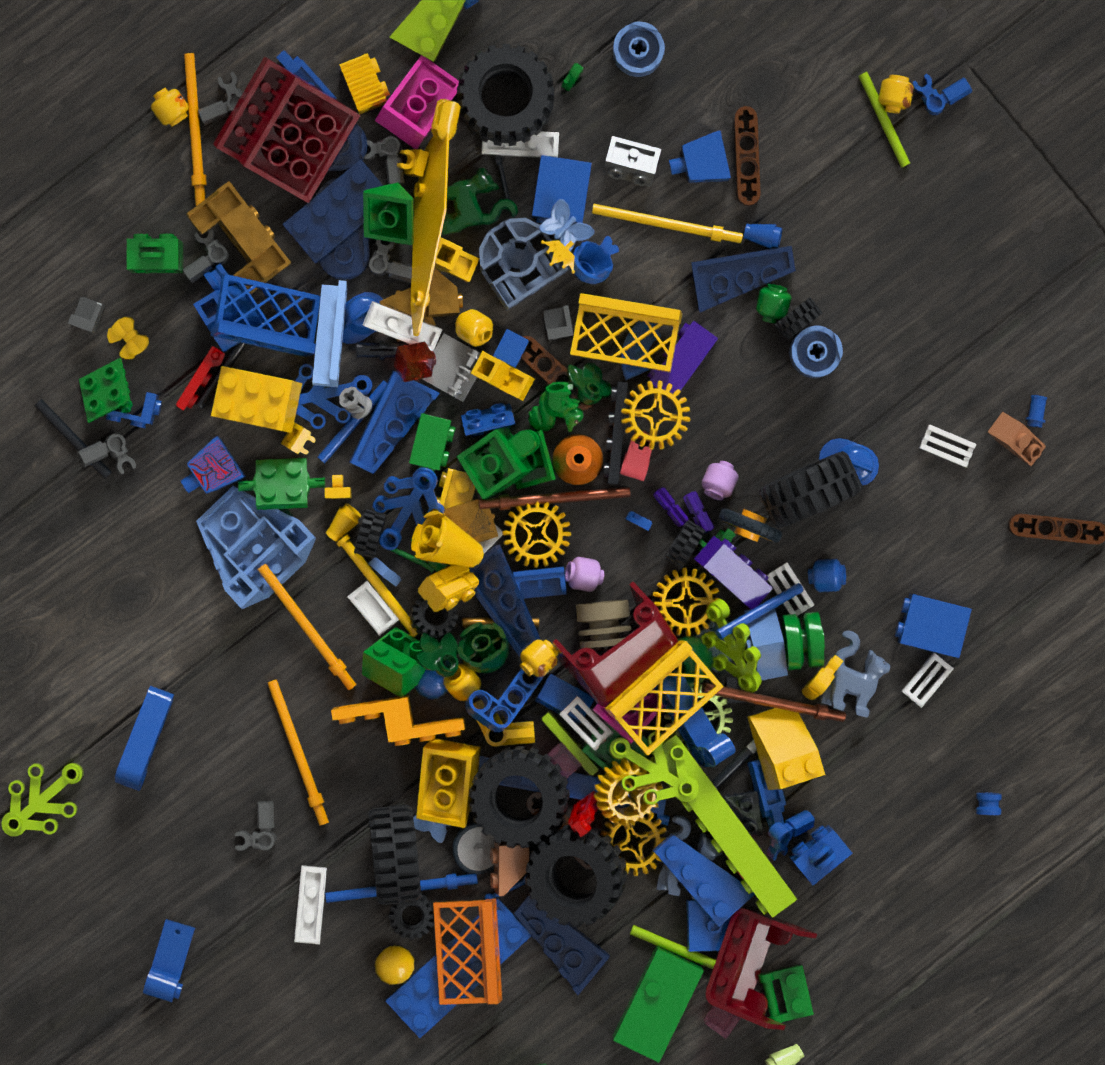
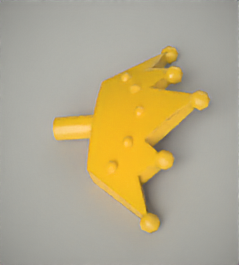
M542 240L541 244L545 243L550 246L546 253L554 252L549 266L563 261L562 268L564 269L569 265L572 269L571 273L574 274L575 256L569 251L574 243L570 241L564 246L559 240L548 242Z

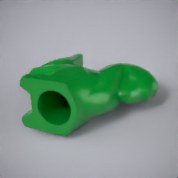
M553 382L548 385L540 396L539 406H534L529 411V424L535 430L545 432L554 427L556 417H561L565 419L568 431L572 432L573 427L584 417V411L577 408L580 399L569 398L574 385L571 382Z

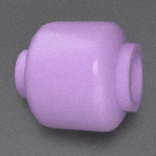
M726 461L710 464L702 479V487L705 489L704 493L716 500L730 497L738 482V474L733 470L734 466Z
M576 557L572 562H568L565 570V581L569 583L572 589L592 592L598 585L603 583L604 570H601L600 563L597 560Z

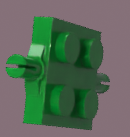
M307 458L256 460V474L253 481H238L239 492L254 491L257 510L308 508L310 488H325V477L310 478L307 472Z

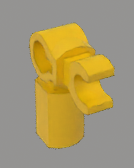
M834 655L825 668L822 667L802 689L803 695L810 700H815L819 695H822L835 678L833 674L840 667L843 660Z

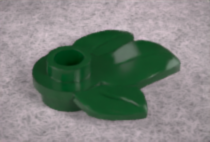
M588 362L583 369L573 365L568 366L569 380L578 388L577 396L584 404L592 405L598 403L601 398L608 397L611 394V384L602 380L601 369L595 363Z
M423 633L420 638V649L422 652L416 658L423 668L436 671L443 677H451L458 670V644L451 633H447L440 642Z

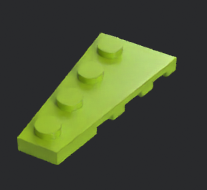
M421 0L392 33L390 38L434 62L466 0Z

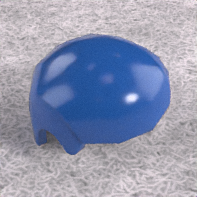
M427 669L418 685L414 687L421 697L428 700L439 699L447 693V689L444 686V677L436 671Z

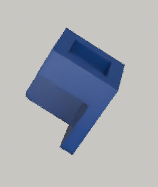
M506 329L493 357L516 369L529 341Z

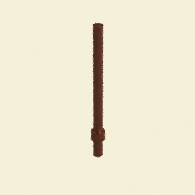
M630 488L512 497L509 494L498 495V498L478 499L479 509L499 508V510H510V507L526 506L527 503L535 505L537 501L540 505L546 502L552 504L630 497Z
M703 683L701 692L708 693L714 685ZM723 687L715 694L720 697L812 715L814 719L823 721L831 719L844 722L846 718L845 712L828 709V706L821 704L814 706Z

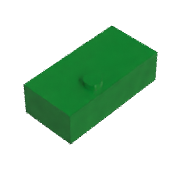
M656 946L613 1034V1041L659 1063L704 972L703 968L679 955Z

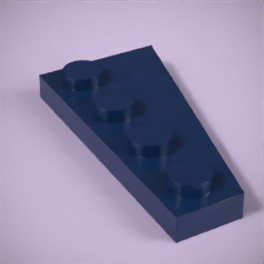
M792 246L691 262L699 313L796 271Z

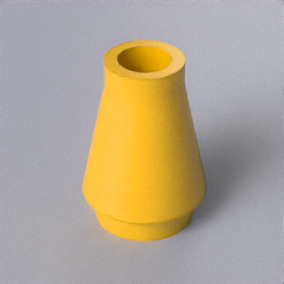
M346 503L343 507H339L330 527L325 533L332 540L338 542L342 536L360 523L361 514L354 507Z

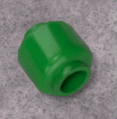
M768 284L767 287L762 288L759 292L756 311L763 316V321L777 323L778 319L780 320L788 315L792 297L787 292V288Z

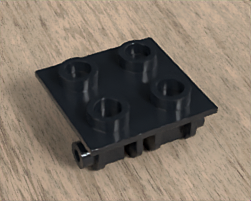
M748 790L746 793L736 794L734 792V795H729L728 793L726 796H722L751 837L763 835L757 791L752 792Z

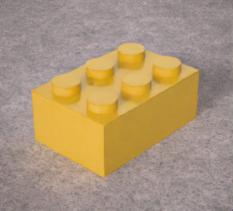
M221 366L211 416L292 433L302 383Z

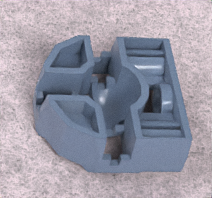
M527 218L503 221L488 231L479 247L481 273L506 311L570 270L569 265L564 269L562 268L563 261L554 264L558 272H556L553 266H549L550 261L545 254H547L546 251L550 246H547L538 253L536 249L534 250L530 241L543 234L547 242L552 240L548 234L542 233L539 230V224ZM506 226L513 238L501 246L494 233ZM515 243H523L526 247L524 250L516 249ZM550 252L549 254H547L551 261L554 252ZM499 263L506 274L492 282L485 270ZM512 267L520 269V272H512L510 269ZM536 267L541 276L524 286L519 278L529 275ZM503 281L505 282V284L507 285V287L509 288V290L511 291V293H512L513 296L515 297V300L512 298V296L510 295V293L508 292V290H507L506 287L504 286Z

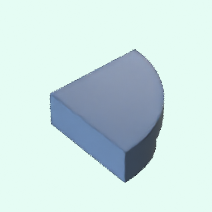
M374 557L369 562L373 569L393 585L397 586L401 581V577L389 569L377 557Z

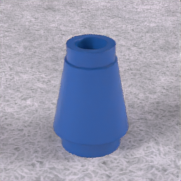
M746 224L744 239L770 249L773 247L779 248L782 228L777 227V224Z

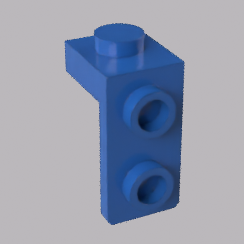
M147 392L141 417L112 411L106 414L105 419L121 422V418L130 419V425L145 428L146 423L153 425L155 415L159 416L162 401L159 400V395Z

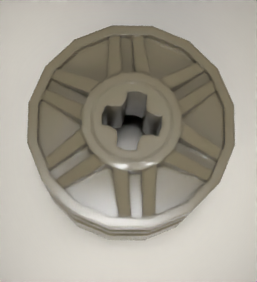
M628 600L576 605L577 621L589 623V628L578 631L579 636L590 635L591 639L580 641V648H590L594 651L610 650L627 637H621L620 632L631 631V626L619 625V620L630 617Z

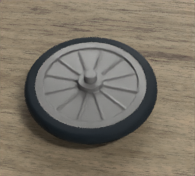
M475 822L466 825L465 828H462L457 833L452 851L453 857L461 869L470 874L480 875L494 870V864L490 860V850L494 848L493 840L495 837L491 834L486 837L481 832L483 829L482 825H476Z

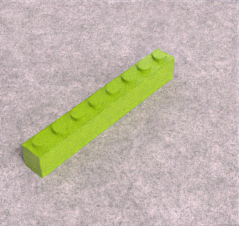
M673 733L662 744L668 771L677 777L675 761L670 758L669 752L672 747L680 745L686 751L684 761L688 776L694 778L699 785L697 797L690 802H682L688 812L694 810L699 817L695 820L704 833L707 830L713 836L710 842L718 853L724 851L729 859L725 862L734 874L736 872L741 874L744 880L740 883L748 894L754 892L759 899L755 902L764 915L769 912L773 918L795 902L797 898L677 734ZM674 749L673 755L676 758H681L682 752L680 749ZM654 755L650 758L653 763H655ZM684 784L682 791L688 794L691 791V787L688 784Z

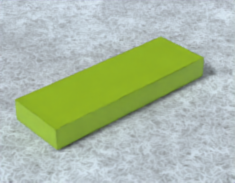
M547 711L542 716V721L590 775H594L599 770L597 763L582 751V746L551 711Z

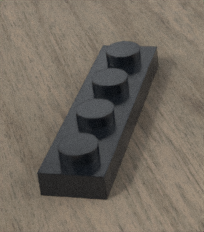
M617 382V387H612L610 402H615L614 412H609L608 427L613 428L612 438L607 437L606 453H610L609 463H604L603 478H608L607 484H618L624 430V424L621 420L625 418V414L621 413V410L626 409V404L624 403V400L627 399L628 383Z

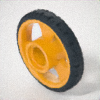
M722 509L719 514V519L735 526L734 533L755 542H758L759 537L775 543L781 540L782 532L766 525L767 518L743 509L742 514L728 509Z

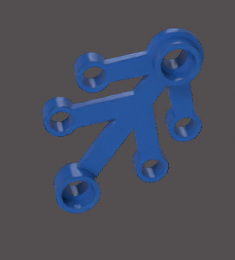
M304 364L299 368V375L295 381L302 383V388L306 381L313 377L314 368L309 364ZM305 367L311 369V375L308 377L302 375V370ZM359 375L354 378L353 382L338 385V387L324 389L325 386L313 385L310 392L300 394L296 414L309 421L315 429L323 428L326 424L325 417L321 414H314L302 406V404L312 402L335 416L338 422L347 423L351 418V414L345 408H339L327 399L340 396L341 392L349 387H355L363 395H367L372 390V381L365 375ZM361 380L367 383V387L364 390H359L357 387V383ZM340 411L347 412L348 417L346 420L342 421L338 418ZM315 417L323 419L321 426L314 425L313 420Z
M419 468L412 477L398 479L391 476L385 481L384 490L389 494H394L399 489H414L410 495L393 498L378 496L373 502V509L380 513H384L388 509L403 507L392 527L386 528L379 538L383 548L394 550L398 547L402 540L400 532L411 513H413L416 525L424 523L426 518H424L425 515L419 500L422 494H424L429 507L428 513L433 511L432 509H437L444 514V506L438 503L434 492L438 482L437 476L431 469ZM422 476L426 477L429 480V482H425L422 479ZM389 482L394 483L396 488L390 487ZM378 502H382L385 507L379 506ZM388 534L393 535L395 539L390 538Z

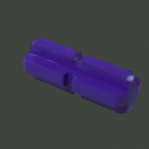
M664 487L654 492L653 496L664 510L668 511L667 514L678 527H681L689 520L679 505H675V500Z
M693 491L685 495L683 499L690 513L694 514L695 517L693 519L696 525L703 528L705 533L713 530L714 525L707 511H703L704 506L697 492Z

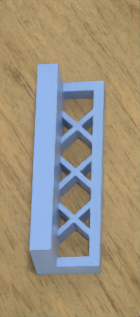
M339 280L338 286L322 285L312 380V384L315 386L338 387L348 290L347 281Z

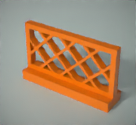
M496 899L434 902L439 1004H499L503 999ZM479 906V918L473 924L463 913L468 907ZM456 907L464 908L461 911H459ZM440 908H450L457 914L449 925L441 918ZM459 917L470 926L462 937L451 928ZM479 922H480V929H478V928L476 927V925H477ZM441 924L445 927L443 931L441 930ZM472 930L481 937V943L476 949L464 940ZM447 931L459 940L451 950L442 943V936ZM460 943L472 952L464 962L452 953ZM443 950L447 953V954L444 956V958H443ZM474 955L482 961V969L477 975L466 965ZM449 956L460 965L452 976L444 969L443 963ZM462 968L473 977L465 988L454 978ZM475 980L484 987V997H474L467 990ZM450 981L462 991L456 998H446L445 987ZM463 994H465V995L468 996L469 998H460V997H461Z

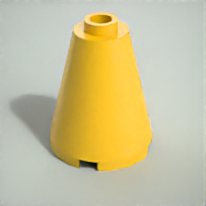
M431 511L424 516L426 520L422 525L417 524L411 542V549L416 552V555H414L416 558L470 568L475 567L482 561L484 556L482 545L443 513Z

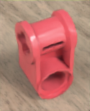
M630 440L619 474L644 481L652 450L649 449V445L644 446L640 450L638 449L639 444Z

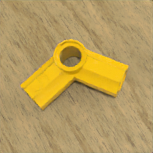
M482 700L473 704L477 709H484V702ZM495 713L493 715L494 721L497 724H504L498 713ZM477 721L486 741L491 746L535 743L533 721L510 723L503 730L504 736L499 742L491 741L489 738L490 729Z

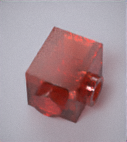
M425 341L397 347L394 367L404 382L432 377L433 368L436 365V356L429 349Z

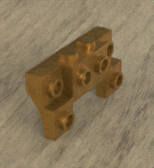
M230 181L186 214L201 235L218 223L248 264L233 276L267 283L291 264L274 241L275 235L267 225L263 226L258 220L260 216L257 210L252 205L248 206ZM254 288L249 293L252 294L259 288Z

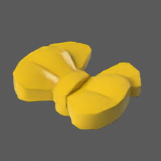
M126 316L117 320L112 328L108 329L107 338L109 343H115L121 339H124L126 342L119 353L124 359H134L135 355L142 353L149 344L148 337L138 334V331L134 329V320L131 317Z

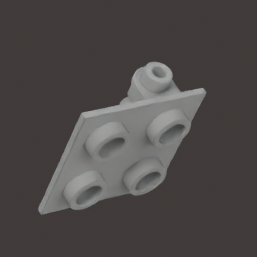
M444 333L419 378L463 402L477 379L476 376L470 373L481 353Z

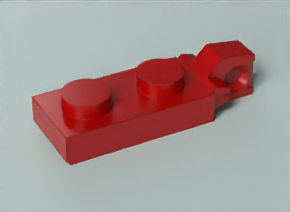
M214 346L211 347L177 401V407L183 411L186 406L190 409L193 407L199 397L195 392L200 385L206 386L212 376L208 371L211 367L221 365L225 353Z
M592 791L574 805L568 821L571 829L574 832L577 831L580 837L591 830L590 824L594 821L595 812L598 810L596 805L598 801L594 798L595 791Z

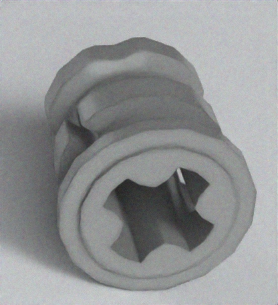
M355 387L344 389L339 396L340 405L355 419L366 417L372 409L371 399L363 395Z

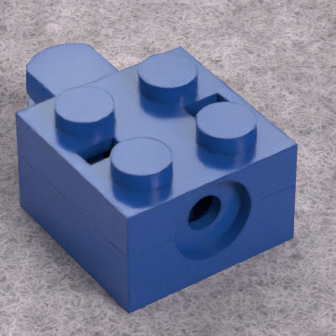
M821 825L811 833L812 839L807 843L800 842L791 850L793 853L790 856L791 860L812 885H815L853 854L829 825L825 828Z

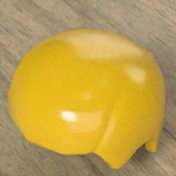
M401 946L385 948L375 961L376 974L381 981L389 985L404 983L414 971L413 956L409 950Z

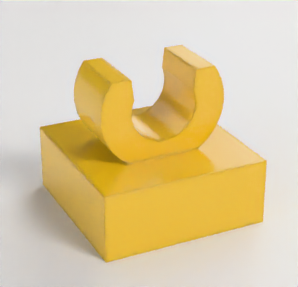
M421 149L401 150L400 153L407 156L406 164L397 163V167L404 169L405 175L423 177L429 152Z
M294 422L292 433L287 432L281 444L297 454L299 452L308 454L309 451L303 447L305 442L310 440L315 443L316 440L310 435V431Z
M332 475L333 488H325V499H352L351 488L343 487V475Z

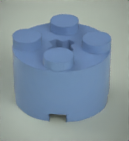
M633 22L625 26L617 33L614 40L613 58L616 66L625 74L634 77L651 74L662 61L665 50L663 38L653 25L646 22ZM637 44H641L642 50L645 51L641 52L640 55L635 54V50L632 49L636 48Z
M823 326L805 328L794 337L789 348V357L793 367L801 375L809 378H820L833 372L839 365L843 355L842 343L839 337L833 331ZM813 345L817 349L822 350V353L818 355V359H816L815 355H810Z

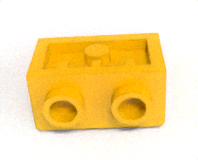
M448 468L447 473L442 472L439 487L443 488L441 498H436L438 503L442 504L444 509L472 501L475 486L467 473Z

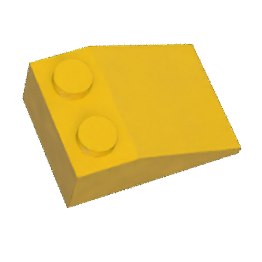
M773 708L747 717L768 790L783 789L825 775L819 751L799 713Z
M437 738L430 740L423 747L417 819L461 828L466 827L470 811L469 803L471 802L469 790L479 769L481 747Z

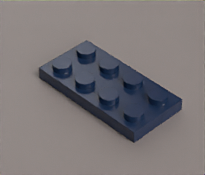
M360 159L283 223V225L314 263L317 264L364 225V190L383 185Z

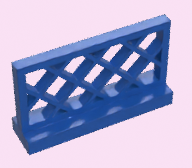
M224 274L222 276L215 325L211 328L210 336L309 357L315 354L316 349L314 338L321 296ZM228 283H237L243 293L233 299L227 291ZM254 288L261 289L267 297L258 305L249 293ZM279 293L285 294L291 303L282 310L273 298ZM244 295L253 307L245 314L241 312L235 303ZM303 299L313 301L312 311L306 316L297 304ZM269 301L277 314L267 320L259 307ZM229 305L233 307L239 316L233 322L223 320L224 309ZM293 306L301 319L291 325L284 312ZM254 310L263 322L258 327L251 326L245 318ZM278 316L287 327L281 333L275 332L269 323ZM302 321L308 328L307 339L299 337L294 330V327Z

